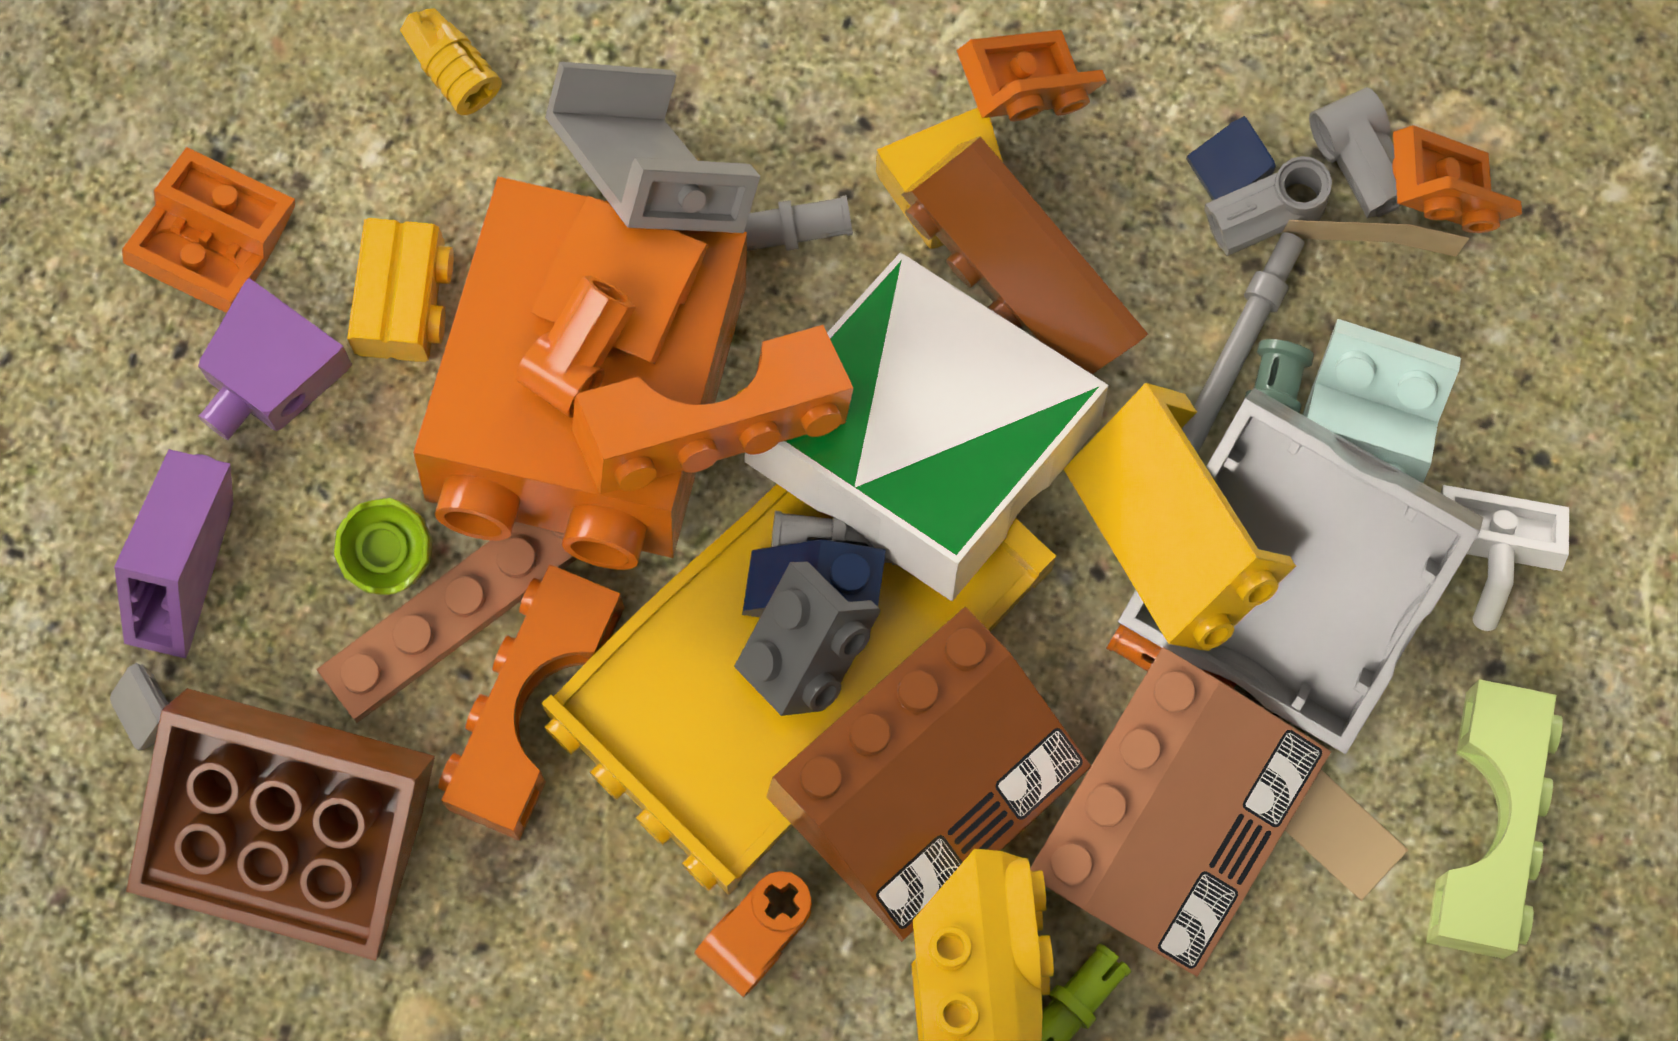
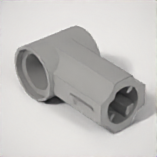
M1366 87L1312 111L1309 114V123L1319 150L1329 162L1337 161L1367 218L1381 217L1398 209L1401 205L1397 204L1396 179L1392 169L1394 146L1389 138L1391 132L1390 122L1377 94L1372 89Z
M1300 156L1284 163L1277 173L1206 203L1204 211L1210 230L1219 248L1224 251L1226 256H1229L1283 232L1289 220L1320 221L1325 213L1331 192L1332 180L1330 172L1320 161L1312 157ZM1294 184H1304L1312 188L1317 198L1305 203L1296 202L1288 196L1285 189Z

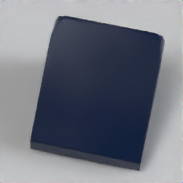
M1245 116L1230 123L1186 157V160L1212 201L1273 175L1276 168L1272 156Z

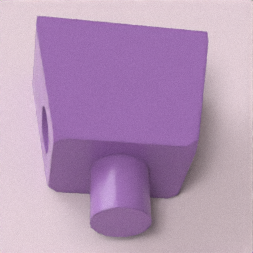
M248 278L200 358L198 367L207 381L217 388L219 392L198 417L210 429L226 440L231 438L250 413L271 429L278 431L345 374L352 366V363L343 345L255 281Z

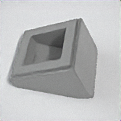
M135 663L127 668L111 693L110 701L133 746L140 751L155 744L161 710L169 703L154 675L142 664Z

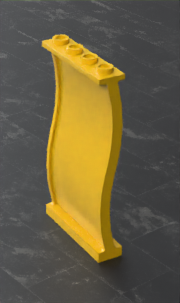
M776 484L739 520L643 605L577 671L554 696L550 695L542 702L547 716L551 719L544 728L570 755L580 748L596 764L590 771V774L614 799L618 800L626 793L643 810L636 817V820L658 843L663 846L671 838L688 855L681 864L702 887L710 891L717 884L730 895L738 887L740 880L793 826L766 797L772 777L965 606L991 632L1015 605L1052 571L1056 555L1017 518L1014 519L1003 542L953 601H950L900 566L884 563L878 607L881 610L880 614L872 626L867 645L856 655L845 674L838 697L823 711L781 716L734 667L760 619L759 617L742 615L752 550L771 547L775 511L823 518H832V516L815 510Z

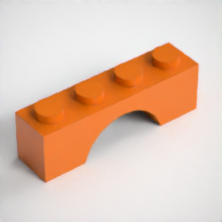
M824 325L763 341L757 374L752 382L737 395L721 402L704 405L677 402L654 391L640 377L575 394L572 431L600 495L618 489L633 491L647 486L654 479L680 471L688 473L699 472L709 468L717 460L745 452L750 455L761 454L772 449L779 442L803 435L818 437L828 434L839 425L846 423L853 386Z
M549 564L542 580L535 577L531 580L519 608V613L526 615L516 638L509 635L506 636L496 654L492 670L499 673L491 693L489 697L480 694L469 713L465 729L472 732L463 754L461 756L453 753L441 774L438 789L445 791L441 801L448 811L520 841L546 783L541 771L524 753L521 744L520 722L524 706L531 693L543 680L562 669L584 665L612 637L624 610L621 593Z

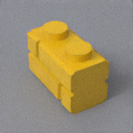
M364 219L347 336L354 354L363 357L384 359L392 357L397 360L426 362L429 361L431 343H442L446 311L445 306L437 305L439 283L450 284L454 251L453 247L445 246L439 226L409 221L400 223L397 220Z

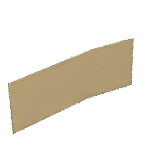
M1289 220L1283 232L1294 234L1301 239L1392 242L1454 257L1459 254L1470 239L1469 237L1411 224Z
M1320 770L1285 829L1293 839L1360 901L1369 894L1408 851L1401 842L1322 770Z

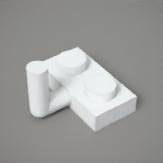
M1443 485L1441 494L1484 517L1480 533L1467 552L1469 555L1488 558V578L1474 612L1473 623L1481 630H1494L1499 623L1514 584V563L1558 571L1563 570L1569 555V507Z

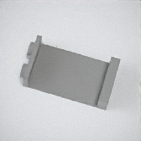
M559 62L545 118L627 228L744 233L760 175L751 164L696 160L665 121L677 76L672 70Z

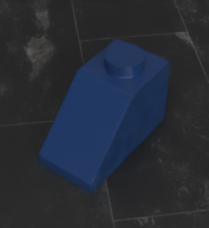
M822 539L752 550L742 615L761 617L790 562L808 561L848 602L871 600L878 606L886 550Z

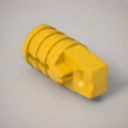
M435 8L425 9L420 12L416 11L407 16L400 29L402 35L421 63L422 70L427 76L431 77L432 82L441 90L447 101L451 102L455 111L459 115L464 116L486 106L499 92L502 80L492 70L488 62L481 57L480 52L471 45V41L467 36L460 32L451 22H448Z

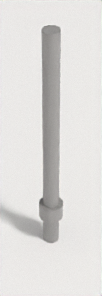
M1283 232L1264 270L1255 272L1244 293L1247 303L1194 405L1197 413L1182 428L1197 454L1269 313L1278 311L1289 289L1285 282L1305 244L1301 238L1294 234Z

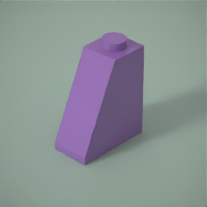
M168 449L114 566L124 644L186 659L233 507L230 463L217 461L207 455H192Z

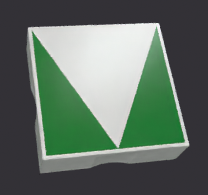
M900 252L827 332L853 386L846 423L839 425L830 433L822 436L810 437L803 435L779 442L775 447L761 454L750 455L745 452V463L815 510L828 514L851 526L863 535L874 548L885 549L886 558L950 601H953L1006 538L1009 528L1021 509L1033 497L1051 485L1098 429L1109 385Z

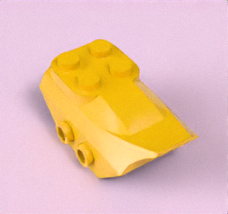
M974 849L913 919L916 959L912 962L911 969L918 1041H1042V995H1050L1049 976H1053L1054 973L1053 953L1050 935L1038 936L1037 932L1043 931L1042 911H1046L1043 871H1031L1028 858H1021L1003 851Z

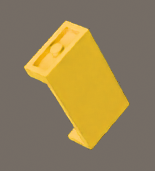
M1145 383L1063 470L1168 644L1210 651L1212 648L1226 642L1232 636L1234 626L1255 606L1269 600L1277 592L1279 583L1296 565L1290 556L1261 550L1255 545L1182 430L1184 425L1197 413L1186 394Z

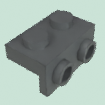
M808 561L790 562L734 667L781 716L823 711L838 697L841 691V682L856 655L867 645L870 639V630L881 610L871 600L848 602Z

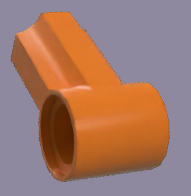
M583 276L552 330L539 337L522 358L516 372V381L566 416L573 418L575 394L600 387L605 375L601 365L636 306L629 300L626 294L613 285L600 281L593 276Z

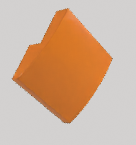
M186 147L154 189L155 206L122 248L123 263L227 313L247 279L250 278L256 281L287 225L295 207V199Z
M588 196L552 263L531 313L556 323L582 277L593 276L619 289L636 306L613 347L655 364L679 304L685 305L709 245L674 230L627 228L610 204Z

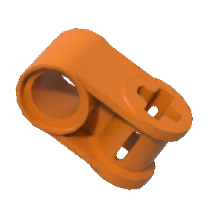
M777 871L766 875L735 909H732L722 918L698 946L694 954L744 998L777 962L783 953L782 950L809 919L812 901L808 886L800 877L791 872ZM789 888L797 892L793 899L794 905L798 910L795 916L790 918L787 914L781 913L773 919L767 915L771 908L770 901L766 897L768 892L774 889L778 893L783 894Z

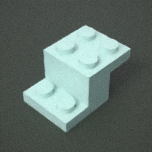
M1337 319L1302 415L1424 483L1432 462L1438 422L1459 372L1461 358Z

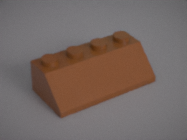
M981 136L954 147L901 194L910 204V207L905 211L910 222L928 240H931L935 235L952 253L946 259V262L957 277L969 288H972L977 283L993 301L987 308L1090 374L1100 370L1148 335L1146 330Z

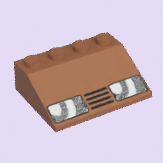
M1162 647L1030 867V870H1042L1045 887L1198 977L1332 751L1225 683Z

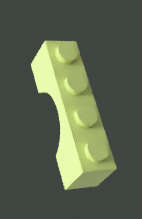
M1481 679L1466 691L1456 754L1474 765L1491 786L1497 803L1498 825L1492 845L1479 862L1470 866L1448 870L1436 879L1426 943L1502 959L1517 952L1519 944H1527L1534 916L1533 906L1525 905L1528 879L1534 881L1537 879L1543 859V843L1534 841L1538 816L1545 817L1547 815L1553 793V780L1544 777L1548 753L1555 754L1557 751L1563 725L1562 716L1554 714L1557 695Z

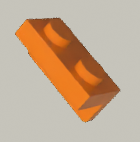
M1062 29L970 39L956 50L982 118L1008 115L1010 121L1015 122L1028 119L1043 110L1053 109L1057 116L1070 114L1087 106L1090 103L1088 95L1107 82L1103 70L1077 71Z
M1414 125L1393 132L1394 159L1392 169L1396 179L1397 204L1424 212V217L1430 220H1447L1462 225V230L1469 233H1485L1496 230L1500 227V221L1522 214L1520 200L1491 190L1488 152Z

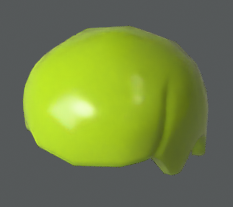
M393 498L376 499L358 504L342 520L336 530L334 557L344 578L362 591L377 595L396 594L416 584L429 567L433 539L425 519L409 504Z

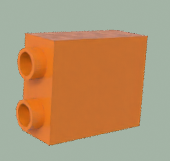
M498 176L413 452L425 501L437 504L435 517L441 524L455 532L477 539L490 541L508 539L511 536L514 522L564 533L562 547L567 553L583 562L603 568L616 570L632 569L637 566L641 551L674 558L696 472L680 471L656 478L647 486L637 490L624 491L618 489L600 495L572 431L573 418L566 416L516 381L518 366L528 349L539 337L550 332L555 325L554 322L531 312L552 263L588 196ZM598 199V200H600V201H603V202L609 204V202L606 201V200ZM674 230L709 245L685 305L679 304L655 364L612 347L601 365L605 375L600 387L640 377L654 391L674 401L694 405L713 404L716 402L746 290L747 232Z

